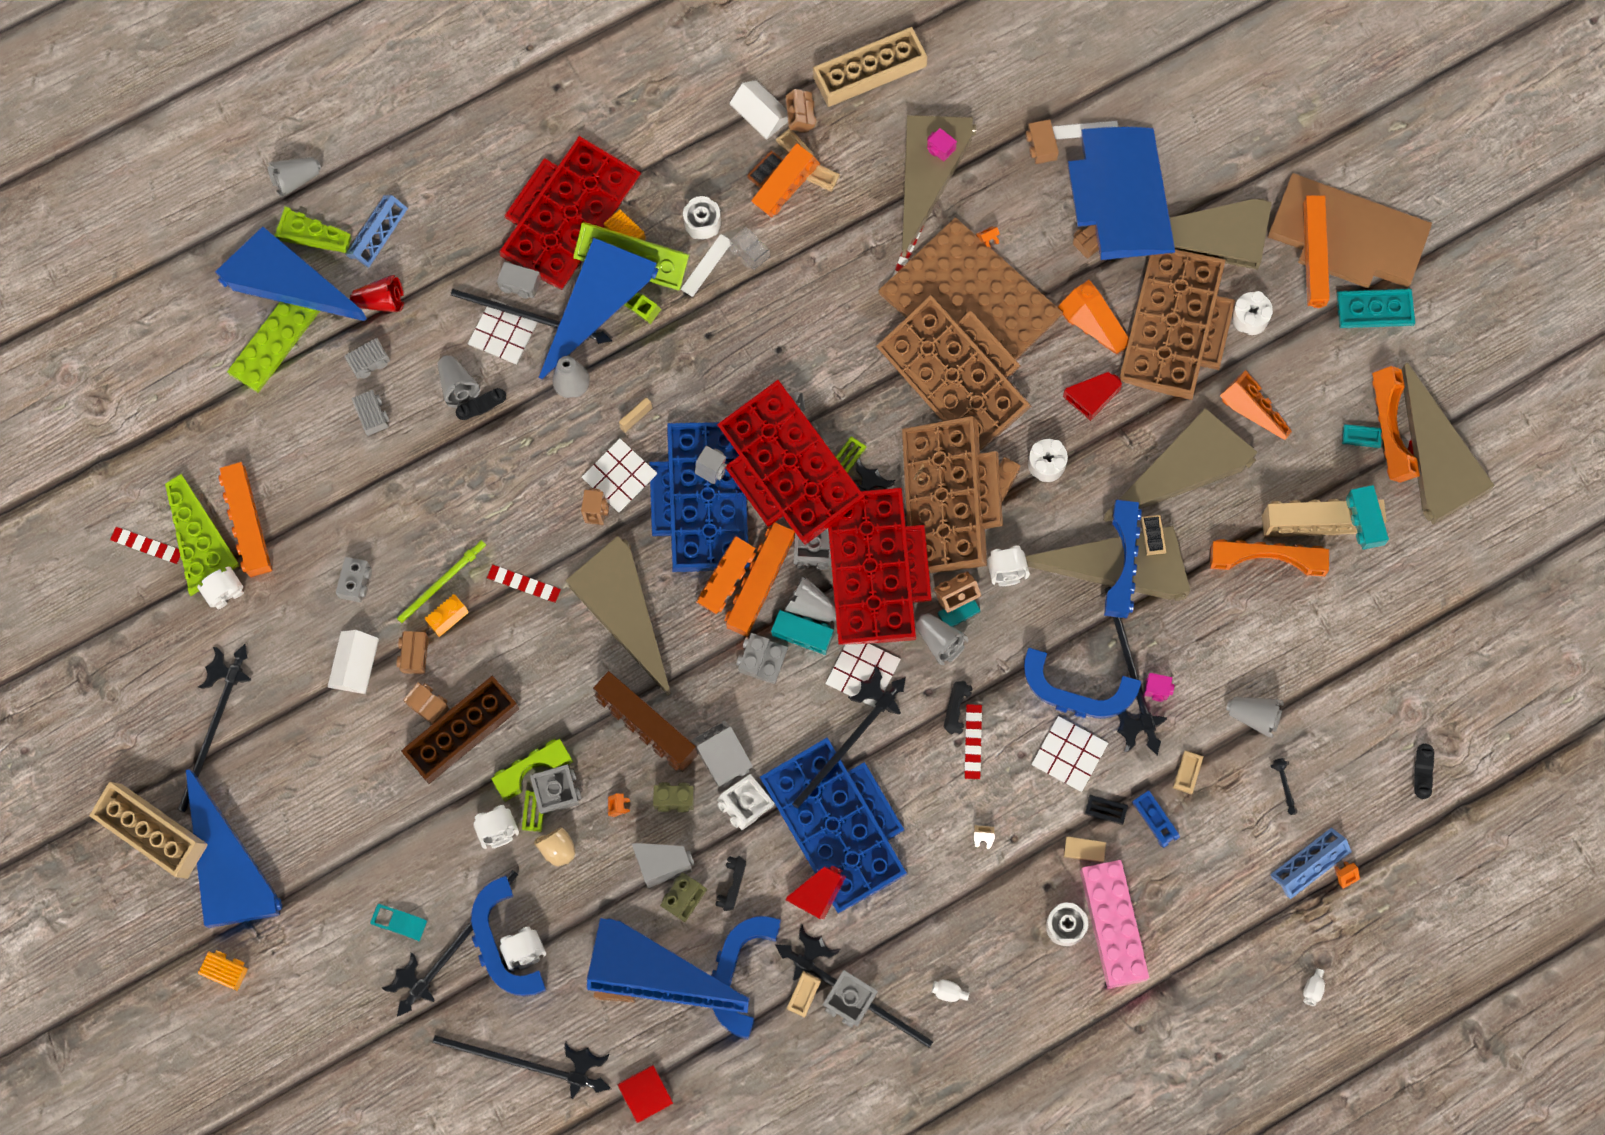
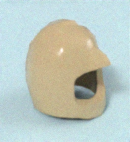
M562 827L547 835H542L534 841L535 846L546 861L554 866L569 864L575 857L573 841Z

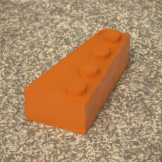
M796 143L751 202L772 218L780 212L786 201L807 180V177L817 169L820 163L812 154Z
M735 536L695 603L713 614L721 613L726 605L724 601L728 595H732L736 588L735 582L737 579L741 580L745 574V565L747 562L751 563L756 555L754 553L755 547Z

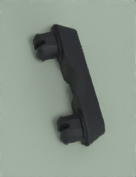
M496 388L476 399L463 403L457 407L456 416L460 420H467L486 413L506 400V392L501 388Z
M966 681L955 682L952 687L944 721V729L951 735L954 733L959 735L963 732L961 728H964V724L958 722L960 716L959 708L964 696L970 697L972 694L970 691H973L972 686L967 685Z
M1426 743L1419 745L1417 748L1415 761L1414 792L1420 799L1429 798L1433 787L1435 753L1433 747Z
M730 856L727 859L728 862H726V867L734 870L733 884L729 888L728 895H718L717 900L720 901L715 903L717 907L723 908L724 911L734 910L746 867V861L741 856H737V858Z

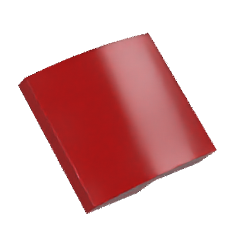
M654 1065L617 1084L637 1123L673 1104Z

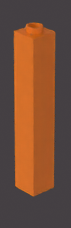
M1307 195L1303 203L1307 306L1322 308L1327 305L1330 299L1325 196Z

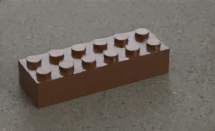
M610 671L593 687L596 701L603 708L607 706L614 718L617 720L621 718L625 723L624 726L632 733L636 731L640 736L639 739L645 745L651 744L654 748L653 751L660 758H663V756L667 758L668 764L675 771L679 769L683 772L698 756L695 745Z
M492 675L403 748L401 752L424 780L430 784L520 708Z

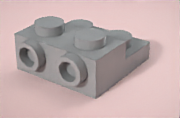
M828 528L806 545L802 543L795 533L794 565L801 569H807L809 565L817 566L816 568L820 570H826L828 566L832 567Z
M751 633L750 638L746 637L744 640L743 648H746L744 654H740L737 659L736 665L739 666L738 670L745 675L776 684L788 647Z
M568 764L530 775L540 814L579 805L578 800L582 799L579 787H574L573 781L577 780L574 769L570 770Z
M843 970L823 1003L826 1007L825 1012L833 1017L836 1014L843 1017L842 1022L851 1028L853 1025L858 1027L878 991Z

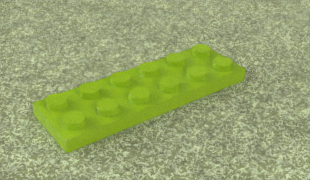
M586 222L582 223L574 259L585 261L593 238H596L657 263V275L655 279L651 278L650 282L678 291L681 289L690 254Z
M280 302L227 373L259 393L320 311Z

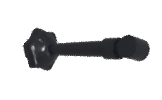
M1284 758L1273 760V764L1270 767L1280 773L1288 813L1296 815L1297 809L1294 807V799L1291 796L1284 772L1289 765V761H1285Z

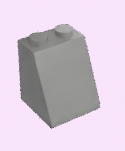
M725 721L690 740L696 746L700 758L718 786L722 785L724 787L733 782V778L738 775L740 777L750 772L749 769L753 767L731 726Z
M632 844L648 888L677 878L682 872L685 874L693 872L691 866L695 865L690 850L685 851L684 846Z

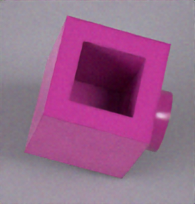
M941 128L936 132H932L927 139L929 153L934 157L937 156L943 162L956 150L957 141Z
M1149 673L1144 696L1152 697V700L1158 702L1167 700L1169 695H1173L1175 684H1172L1173 677Z

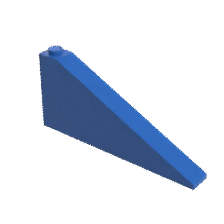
M264 227L260 228L215 271L219 277L218 282L226 288L228 286L236 292L362 321L367 319L363 311Z
M593 238L538 378L543 380L556 368L560 358L573 353L650 282L651 278L655 279L658 268H656L657 263Z
M186 770L193 834L208 844L197 862L204 926L213 928L280 916L279 910H282L281 899L278 898L198 777L191 770Z
M600 918L587 976V990L748 1013L749 998L621 921Z

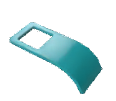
M377 904L370 924L420 942L427 920ZM381 908L393 912L388 926L375 923Z

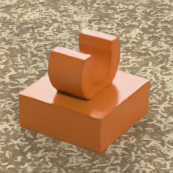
M991 226L976 234L987 247H990L989 241L993 239L995 244H999V239L996 236L1000 233L997 227Z
M619 793L609 796L608 816L616 817L630 812V809L624 808V803L630 802V799L624 798V794Z
M1347 861L1343 862L1344 868L1341 870L1337 866L1335 867L1338 883L1343 889L1360 880L1358 867L1354 862L1351 864Z

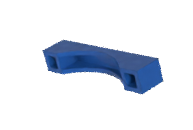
M1116 500L1114 504L1112 524L1123 544L1124 566L1120 578L1107 592L1104 616L1128 618L1129 612H1133L1134 601L1130 600L1131 594L1135 592V582H1132L1133 575L1136 576L1137 571L1134 557L1138 556L1139 546L1135 545L1136 539H1139L1140 527H1137V520H1141L1142 509H1138L1139 502Z

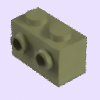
M661 782L659 785H654V809H658L659 812H669V810L689 812V810H694V787L690 786L689 783H678V786H670V783Z
M682 872L675 879L669 893L663 897L660 906L683 922H686L707 891V888Z

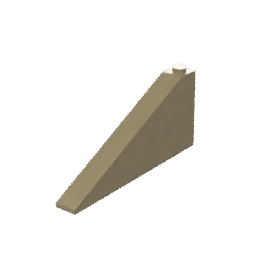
M907 115L902 257L907 256L970 146L972 136H976V125L973 124L972 117ZM939 128L957 141L956 150L944 162L937 156L931 155L927 149L929 135L932 132H936Z
M1251 199L1171 217L1170 224L1175 250L1224 259L1226 264L1258 270L1262 260L1272 202H1268L1265 199Z
M1406 363L1402 368L1405 385L1404 397L1413 454L1417 458L1420 473L1417 479L1422 510L1425 518L1434 525L1487 494L1495 485L1411 366Z
M1205 408L1119 500L1139 502L1138 509H1143L1242 472L1246 467L1250 468L1256 462L1255 456L1257 451ZM1114 505L1105 513L1104 521L1113 520Z
M1174 527L1163 528L1166 547L1165 554L1146 556L1143 532H1140L1139 539H1136L1135 545L1139 546L1138 556L1134 557L1137 571L1136 576L1133 575L1132 582H1135V592L1168 600L1175 599V601L1186 599V596L1190 593V587ZM1120 537L1025 556L1028 567L1112 587L1120 578L1124 566V549Z
M617 536L565 581L575 595L669 696L671 694L630 550L631 545L626 539L621 540Z

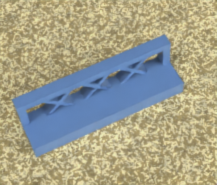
M384 195L345 255L350 259H357L366 267H370L408 208L394 196ZM394 204L401 209L396 216H392L391 211ZM384 219H389L390 227L388 230L383 231L381 223ZM374 234H379L380 242L378 245L373 246L372 237ZM364 249H369L370 257L367 261L360 256Z
M1330 828L1270 875L1273 880L1282 886L1285 895L1291 899L1352 851L1347 839L1333 828ZM1331 836L1336 838L1333 842L1326 843V840ZM1321 849L1319 853L1311 855L1313 850ZM1299 861H1305L1302 866H1295ZM1283 873H1290L1284 880L1279 877Z

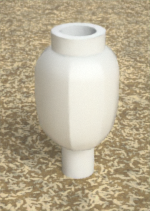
M1316 969L1314 976L1310 977L1305 984L1303 996L1305 998L1304 1003L1315 1006L1316 1002H1319L1323 996L1325 982L1322 979L1324 974L1322 969Z
M943 979L939 982L934 981L932 993H935L937 998L950 1002H955L959 999L968 1000L969 993L962 991L958 984Z

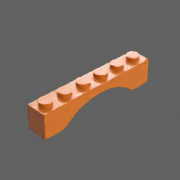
M1390 366L1373 372L1372 383L1376 393L1375 402L1379 411L1378 420L1382 429L1381 437L1385 447L1384 455L1387 459V473L1390 480L1401 483L1419 477L1420 473L1417 458L1406 448L1398 430V405L1405 388L1402 369Z
M1218 539L1213 541L1210 547V569L1230 570L1246 560L1271 558L1287 562L1298 568L1305 575L1326 576L1329 572V549H1324L1323 546L1309 548L1301 544L1285 546L1283 543L1266 545L1265 542L1249 544L1242 540L1235 541L1234 543L1227 542L1225 539Z

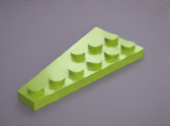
M180 474L165 483L172 511L180 556L184 566L188 593L192 596L199 592L197 586H202V580L217 570L227 571L225 567H231L234 570L240 564L183 475Z

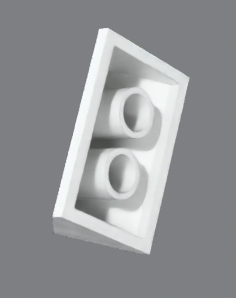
M757 80L742 83L730 102V105L766 140L788 122L787 109Z
M358 630L341 631L328 688L366 694L379 638Z

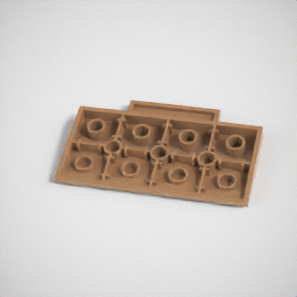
M1292 173L1268 238L1301 249L1302 253L1298 263L1306 266L1303 203L1307 195L1325 196L1329 274L1369 288L1373 276L1409 288L1430 232L1431 222Z
M1175 250V253L1150 255L1120 374L1122 382L1193 400L1200 367L1220 369L1235 305L1234 299L1218 296L1226 260Z
M930 295L876 346L942 421L970 416L978 420L980 451L1032 407L1007 379L1021 365L971 310L957 323L940 303Z
M970 416L902 429L907 526H925L929 573L987 566L985 529L1003 526L998 453L993 451L980 454L978 420ZM922 464H924L922 472L919 473L916 477V480H914L917 471H919ZM919 478L924 479V480H925V483L922 482V481H919Z

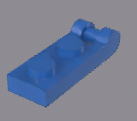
M1150 791L1132 801L1162 848L1168 846L1170 841H1176L1180 838L1179 833ZM1166 828L1169 833L1164 836L1161 831Z

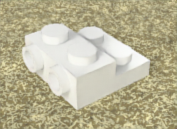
M751 774L723 792L717 800L719 802V809L724 813L727 812L731 817L732 825L736 828L739 827L741 830L755 822L759 816L775 805Z

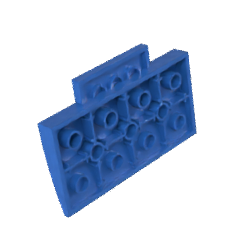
M1104 127L1082 129L1081 142L1084 160L1068 161V170L1077 227L1095 225L1100 260L1175 253L1154 128Z
M720 422L667 423L668 461L649 462V466L657 473L650 481L652 536H671L672 572L713 571L735 536L748 543L746 496L726 468L721 481L717 480L715 484L695 474L696 461L705 446L723 452L724 456H726L725 464H729L739 456L717 424ZM747 562L744 568H749V562Z
M827 737L760 776V779L814 873L816 874L823 867L831 868L833 865L841 869V874L846 876L832 903L839 914L908 874L888 842L889 839L905 830L865 762L847 772L840 760L798 809L792 805L836 753Z

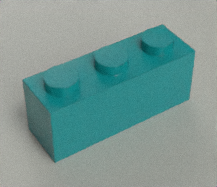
M1374 485L1351 489L1346 497V503L1348 508H1351V521L1357 529V543L1361 544L1362 550L1385 546L1389 538Z
M779 610L771 630L773 637L826 656L834 636V630L831 629L830 625L825 623L817 624L809 617L803 616V618L795 616L796 614Z

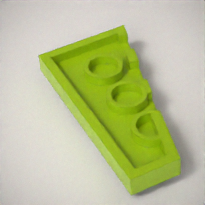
M286 206L275 233V237L283 242L347 253L352 239L351 234L331 225L326 226L317 219L312 220L300 212L291 211V208Z

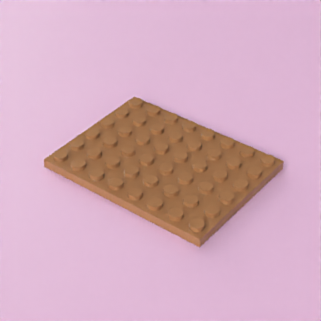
M956 217L878 291L905 318L917 309L930 295L940 303L957 323L971 310L1015 360L1029 349L1063 315L1059 308L990 247L981 242Z

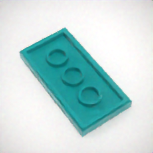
M1412 289L1337 291L1336 293L1339 328L1415 325Z

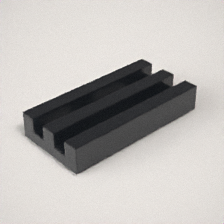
M1089 795L1084 815L1123 825L1128 805ZM1092 801L1123 809V811L1119 812L1116 810L1092 804ZM1090 808L1112 815L1120 816L1121 819L1090 811Z

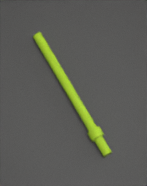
M481 540L471 550L468 549L463 554L464 556L400 614L397 620L402 624L468 562H472L486 544Z

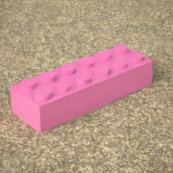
M1117 860L1082 867L1080 874L1107 989L1147 981L1149 974L1122 861Z

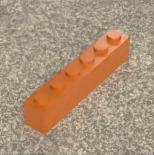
M242 462L219 468L221 475H218L219 482L225 488L223 498L230 508L227 510L230 521L233 520L234 524L231 527L232 533L235 538L237 537L239 543L236 544L237 552L239 555H242L243 559L240 562L241 568L250 578L271 572L272 567L246 467Z
M775 522L772 527H768L765 534L767 539L764 544H760L757 550L759 555L756 561L753 560L749 567L751 572L748 578L744 577L741 584L742 591L740 594H736L733 600L734 607L732 611L729 610L724 620L726 621L727 629L746 637L749 636L795 539L794 530Z

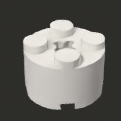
M699 196L691 199L683 210L684 225L692 238L708 239L718 234L721 226L720 209L716 202H713L708 197Z
M1260 291L1243 294L1237 300L1232 314V322L1235 328L1240 332L1248 333V335H1257L1263 332L1273 314L1270 300Z
M1043 439L1038 441L1030 451L1028 459L1030 473L1042 482L1057 480L1066 468L1068 460L1067 451L1059 440Z
M1013 546L1006 550L995 549L990 552L991 556L987 559L992 584L995 585L996 582L999 586H1011L1020 583L1021 578L1027 579L1030 573L1025 553L1021 550L1020 546Z
M225 567L227 571L224 572L221 570L215 571L202 580V586H197L210 607L221 609L228 604L227 600L232 597L236 599L244 593L242 591L243 585L231 567Z
M499 805L488 813L483 812L475 816L476 821L473 825L484 849H487L486 845H491L492 848L503 846L513 840L512 836L514 834L516 836L519 834L510 809L505 808L504 805Z
M1073 903L1059 904L1050 912L1046 921L1048 936L1052 942L1061 946L1077 944L1084 937L1088 929L1087 915L1079 906ZM1065 920L1068 921V924H1072L1069 929L1062 925Z
M530 927L522 928L518 934L514 936L508 935L500 940V950L510 971H515L513 967H519L520 970L540 961V955H546L537 931L531 930Z

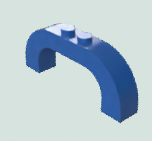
M1032 648L1027 650L1024 664L1027 683L1031 691L1040 700L1055 706L1057 711L1066 713L1067 710L1075 712L1074 716L1084 719L1086 716L1106 719L1126 711L1138 695L1142 681L1122 676L1116 694L1102 701L1057 689L1046 681L1043 674L1047 653Z
M504 876L486 885L476 897L471 913V922L475 935L471 937L475 948H480L481 954L478 957L481 966H486L490 977L501 989L516 996H534L546 992L540 971L525 976H516L509 973L503 966L489 925V916L493 907L501 901L514 897L507 876Z
M759 916L738 924L727 936L722 951H718L716 957L718 967L717 970L712 971L711 976L730 987L742 947L748 941L756 938L776 942L781 920ZM713 1008L716 1018L727 1031L749 1040L754 1023L753 1017L739 1014L736 1011Z

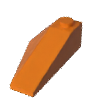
M1090 280L1075 288L1057 307L1063 312V316L1070 324L1076 325L1085 334L1091 335L1115 354L1127 348L1129 342L1127 334Z
M1245 370L1221 393L1222 401L1225 405L1230 406L1232 410L1285 440L1292 432L1281 415L1272 410V402L1269 398L1265 399L1260 393L1262 388Z

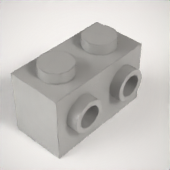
M504 262L497 284L499 289L505 293L510 294L512 292L522 298L527 299L530 297L534 299L541 276L539 271Z
M705 446L696 461L695 474L712 484H715L717 480L721 481L726 472V456L718 449L713 450Z
M345 557L336 589V595L340 599L362 602L363 597H366L368 589L366 586L367 579H370L372 575V568L368 561Z

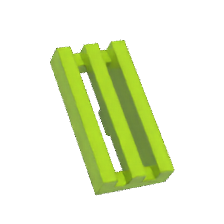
M852 436L836 456L839 461L852 442L855 444L841 462L842 467H844L856 449L860 447L859 451L845 468L847 473H849L867 447Z
M526 791L522 831L542 832L544 813L540 814L539 812L538 827H534L537 806L534 792ZM530 796H533L530 827H528Z

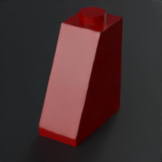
M1106 372L1067 387L1064 390L1063 398L1091 421L1121 390L1123 383H1121L1117 375Z
M833 865L831 868L823 867L788 895L786 901L818 919H825L846 876L841 874V869Z

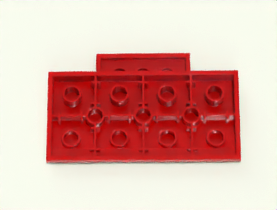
M579 136L559 166L545 158L542 160L506 212L505 218L516 224L517 227L501 248L500 256L514 265L539 271L541 280L563 290L582 262L573 258L582 223L586 222L604 228V223L617 211L640 177L641 172Z
M776 380L717 424L739 454L737 458L727 464L726 470L768 527L784 516L802 543L806 545L865 498L779 380Z
M902 488L861 491L865 498L828 528L838 645L916 640L913 603L932 601L925 526H905Z

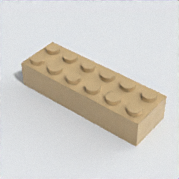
M910 27L813 67V78L827 106L830 107L925 68L927 66V55L913 28Z
M1330 499L1328 502L1310 500L1305 503H1301L1299 500L1290 501L1289 503L1273 501L1267 505L1262 514L1264 538L1356 534L1357 529L1351 521V508H1348L1346 501H1339V499ZM1384 499L1378 500L1384 523H1386Z
M109 782L89 815L174 877L188 879L208 846L203 840L123 784Z

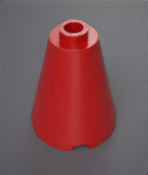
M390 275L353 290L350 300L360 309L401 312L404 306V302H401V296H404V292L399 278L395 277V275Z

